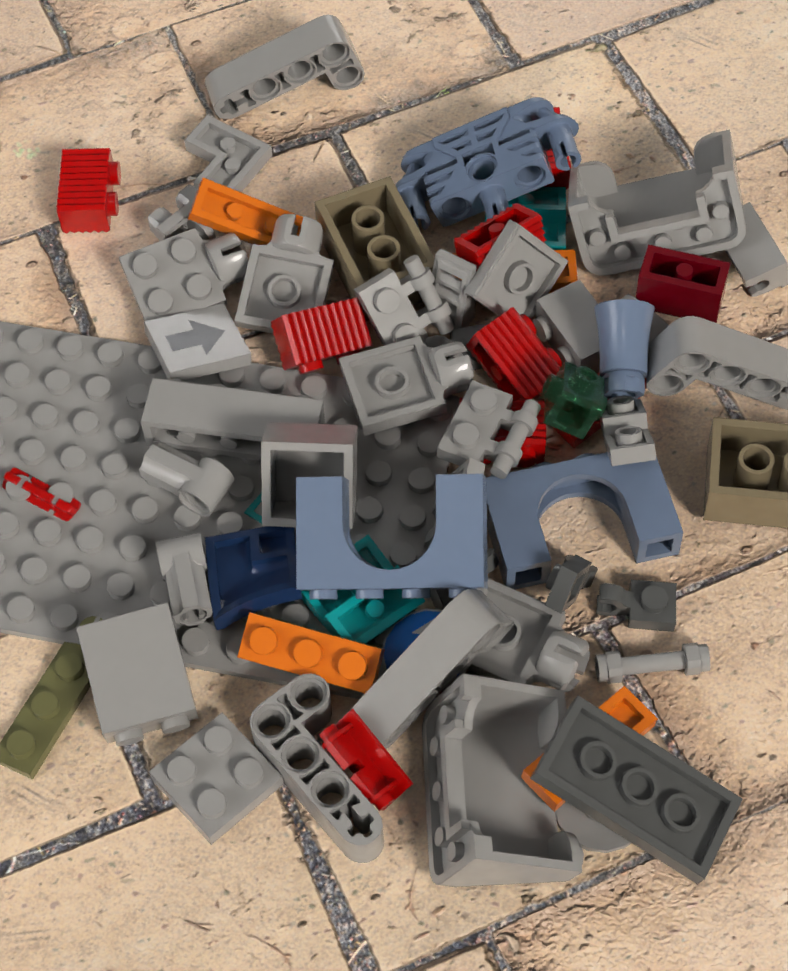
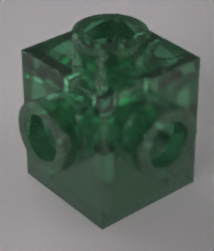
M564 361L557 375L551 373L547 377L541 390L540 397L545 399L543 423L583 440L594 421L597 422L602 417L607 406L608 398L604 396V377L599 376L594 370L586 366H576Z

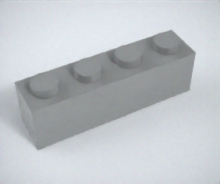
M152 378L140 422L146 445H156L162 442L174 449L261 460V440L268 422L325 424L323 400L313 399L306 395L287 396L272 394L261 389L249 391L229 388L222 384L203 385L188 383L177 378L168 380Z

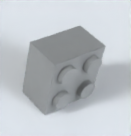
M267 423L261 440L262 526L296 527V477L343 476L349 480L350 529L353 528L357 509V425Z

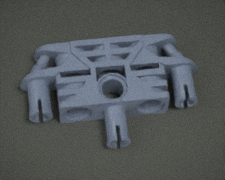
M533 97L436 136L432 138L433 140L407 151L401 162V168L406 174L395 186L416 225L419 228L417 220L420 219L424 231L431 223L425 206V202L428 200L430 207L443 227L450 226L485 211L487 219L493 218V215H499L500 211H506V208L509 207L508 201L554 182L555 179L548 161L547 150L552 149L555 165L562 171L570 170L567 156H570L574 168L580 164L582 159L574 139L579 130L578 123L567 115L555 113L553 105L547 99Z

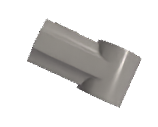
M162 442L156 445L152 444L144 454L143 462L139 469L141 478L177 495L185 507L205 517L213 512L234 483L233 474L217 460L204 457L198 461Z
M195 533L157 541L156 549L163 581H167L170 608L175 624L194 626L204 623L207 618L213 616L205 575L208 571L201 534Z

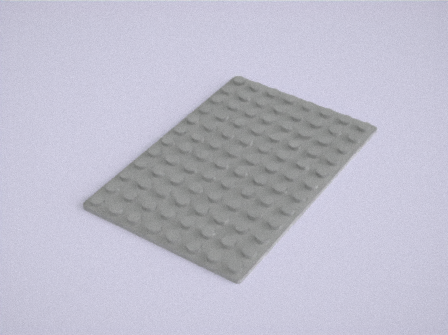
M0 321V633L63 644L64 642L80 644L76 627L87 617L97 616L94 620L96 622L100 618L104 620L167 602L170 607L167 581H163L156 549L157 541L200 533L206 557L205 537L265 527L244 514L245 510L262 492L261 460L176 449L198 461L204 457L215 459L227 467L233 474L234 483L213 512L207 517L200 516L189 510L181 503L177 495L141 478L139 469L142 465L144 454L151 445H146L140 420L152 378L168 380L152 346ZM251 362V365L186 380L188 383L203 385L222 384L234 389L249 391L261 389L272 394L287 396L306 395L313 399L323 400L325 424L357 425V509L353 528L350 529L353 544L369 534L393 567L399 565L400 568L414 563L427 551V548H424L427 532L432 529L435 514L431 512L434 500L436 499V474H447L450 463L437 458V447L460 405V397L449 395L445 399L447 413L364 436L343 377L314 372L300 375L299 371L295 369L284 370L282 367ZM12 468H18L30 475L29 477L17 475L22 478L17 485L7 481L6 490L2 487L3 476ZM35 477L50 485L51 487L48 492L55 496L51 501L53 505L56 504L59 498L68 503L75 498L80 501L81 507L71 520L63 521L53 515L55 511L50 509L47 512L26 501L31 494L21 488L24 482L28 481L31 483V478ZM262 502L254 510V512L261 516ZM206 572L205 575L209 590L208 572ZM302 599L285 602L254 612L329 633ZM213 616L207 618L204 623L194 626L175 624L174 622L185 667L286 685L300 676L237 658L248 616L220 630L216 629ZM391 627L367 644L382 648L384 637ZM383 661L377 680L385 673ZM327 683L330 694L361 699L365 694Z

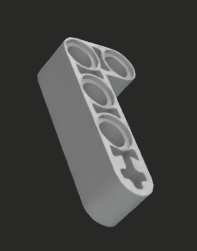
M323 15L212 70L205 78V85L215 114L219 118L232 119L325 73L332 85L339 90L355 88L363 81L365 73L354 45L341 21L336 16Z
M686 316L675 320L649 342L646 385L648 391L654 395L671 396L677 394L698 379L788 410L787 348L695 316Z
M464 590L436 616L351 709L356 711L384 748H389L478 653H485L499 643L510 631L514 623L481 590Z
M312 673L302 674L271 695L252 711L250 728L254 746L283 776L284 784L344 855L354 862L368 863L376 859L384 847L382 818L375 807L313 737L330 722L332 717L330 689L326 680L321 676ZM307 698H315L321 701L314 707L307 708L300 705ZM273 725L284 728L276 735L269 736L262 733L265 728ZM298 759H308L313 762L310 767L303 770L291 767L293 762ZM328 793H338L343 796L340 802L332 805L324 804L320 801ZM351 817H353V825H354V826L358 829V831L360 832V833H358V834H356V835H354V836H353L352 823H351V820H350ZM370 831V836L365 838L364 834Z

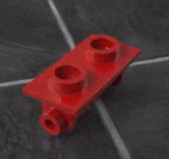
M351 709L336 724H331L319 734L320 738L324 741L321 747L329 751L343 770L350 769L354 774L350 777L352 782L379 811L385 810L413 785V782L354 709Z

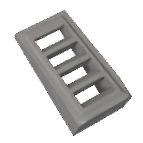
M439 249L434 259L432 274L435 281L433 285L440 298L446 299L451 309L449 316L455 326L454 329L468 327L475 318L476 300L464 291L476 274V265L444 249Z

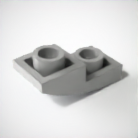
M617 396L610 398L607 401L608 403L597 405L602 434L612 466L656 460L655 443L648 429L647 412L641 399H634L631 396Z

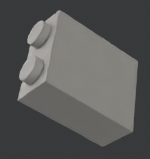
M168 602L76 627L102 735L107 743L116 741L117 746L132 745L142 741L144 733L162 729L164 734L179 732L190 727L189 721L199 719Z

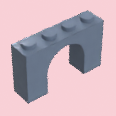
M607 452L596 455L585 453L572 460L557 463L542 462L529 469L509 472L505 479L497 478L492 474L486 477L487 528L493 549L499 560L498 566L503 583L514 590L547 582L551 572L552 560L539 520L549 507L568 498H591L610 507L618 515L624 526L636 564L679 555L683 529L657 456L656 460L612 466Z
M436 474V529L433 540L427 551L417 561L403 568L391 570L380 569L368 563L358 553L352 542L349 527L348 479L343 476L296 477V590L309 591L311 600L337 599V590H356V599H384V590H402V598L418 599L430 598V589H448L449 598H455L467 589H488L487 483L484 474Z

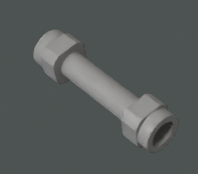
M697 642L683 644L681 651L620 657L619 651H609L604 654L595 655V670L598 683H621L623 675L684 669L685 675L688 676L710 671L707 644H698Z

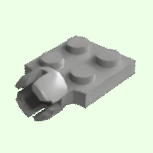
M283 214L276 220L272 240L267 245L252 244L234 320L236 327L273 334L271 321L276 318L326 304L334 260L325 258L319 253L323 239V229L318 221L304 216L300 234L297 236L298 226L294 225L296 214Z
M196 228L120 256V264L144 321L222 303L227 305L224 290L228 286L244 280L249 261L246 251L240 248L242 242L235 233H227L212 240H203L198 235Z
M421 336L339 358L340 369L363 435H370L447 413L445 399L449 395L467 391L474 377L471 358L469 355L462 354V352L467 351L464 344L455 341L434 348L427 347L423 343Z
M488 578V589L477 590H481L514 624L505 637L492 649L485 653H478L471 660V666L468 670L483 677L529 685L535 682H542L558 690L572 691L580 681L574 678L575 673L583 675L586 670L590 656V644L586 640L562 629L566 620L565 611L559 613L545 606V602Z

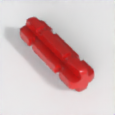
M12 468L3 476L2 487L6 490L7 481L17 485L22 479L17 475L27 477L30 475L18 468ZM35 477L31 478V483L28 481L24 482L21 488L31 494L26 501L47 512L50 509L55 511L53 515L63 521L71 520L81 507L80 501L75 498L70 503L59 498L56 504L53 505L51 501L55 496L48 492L51 487L50 485Z

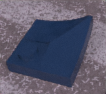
M265 526L205 537L213 620L217 630L224 629L237 620L248 616L249 612L254 613L274 605L303 599L302 590H296L295 527Z

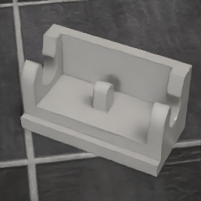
M748 202L743 205L746 235L738 246L725 251L740 274L745 287H750L748 289L750 295L756 297L780 286L783 288L788 285V264L755 209Z

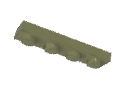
M97 616L85 618L79 626L93 623ZM64 642L0 742V765L32 780L34 779L91 687L80 644Z

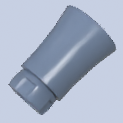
M616 299L601 302L594 307L599 338V375L602 378V395L607 399L617 396H631L634 399H638L644 396L645 378L648 376L650 331L655 307L648 302L632 299Z

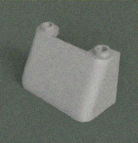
M730 129L702 137L694 147L695 168L617 186L612 169L605 163L589 161L579 164L576 168L572 165L570 169L567 207L585 268L599 276L639 269L642 266L648 244L698 256L738 246L746 235V221Z
M463 673L427 707L422 724L429 869L433 883L449 887L566 882L582 873L584 853L577 837L571 832H558L556 811L554 812L521 778L523 770L545 752L567 711L564 690Z

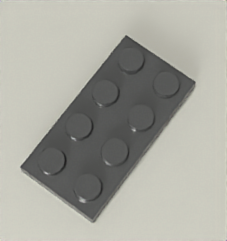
M579 695L571 702L530 778L696 884L705 880L743 800L738 795Z

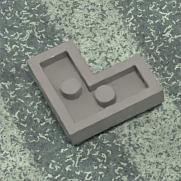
M206 115L184 140L186 151L210 162L193 182L194 187L197 189L204 177L242 192L272 157L271 145L209 115Z

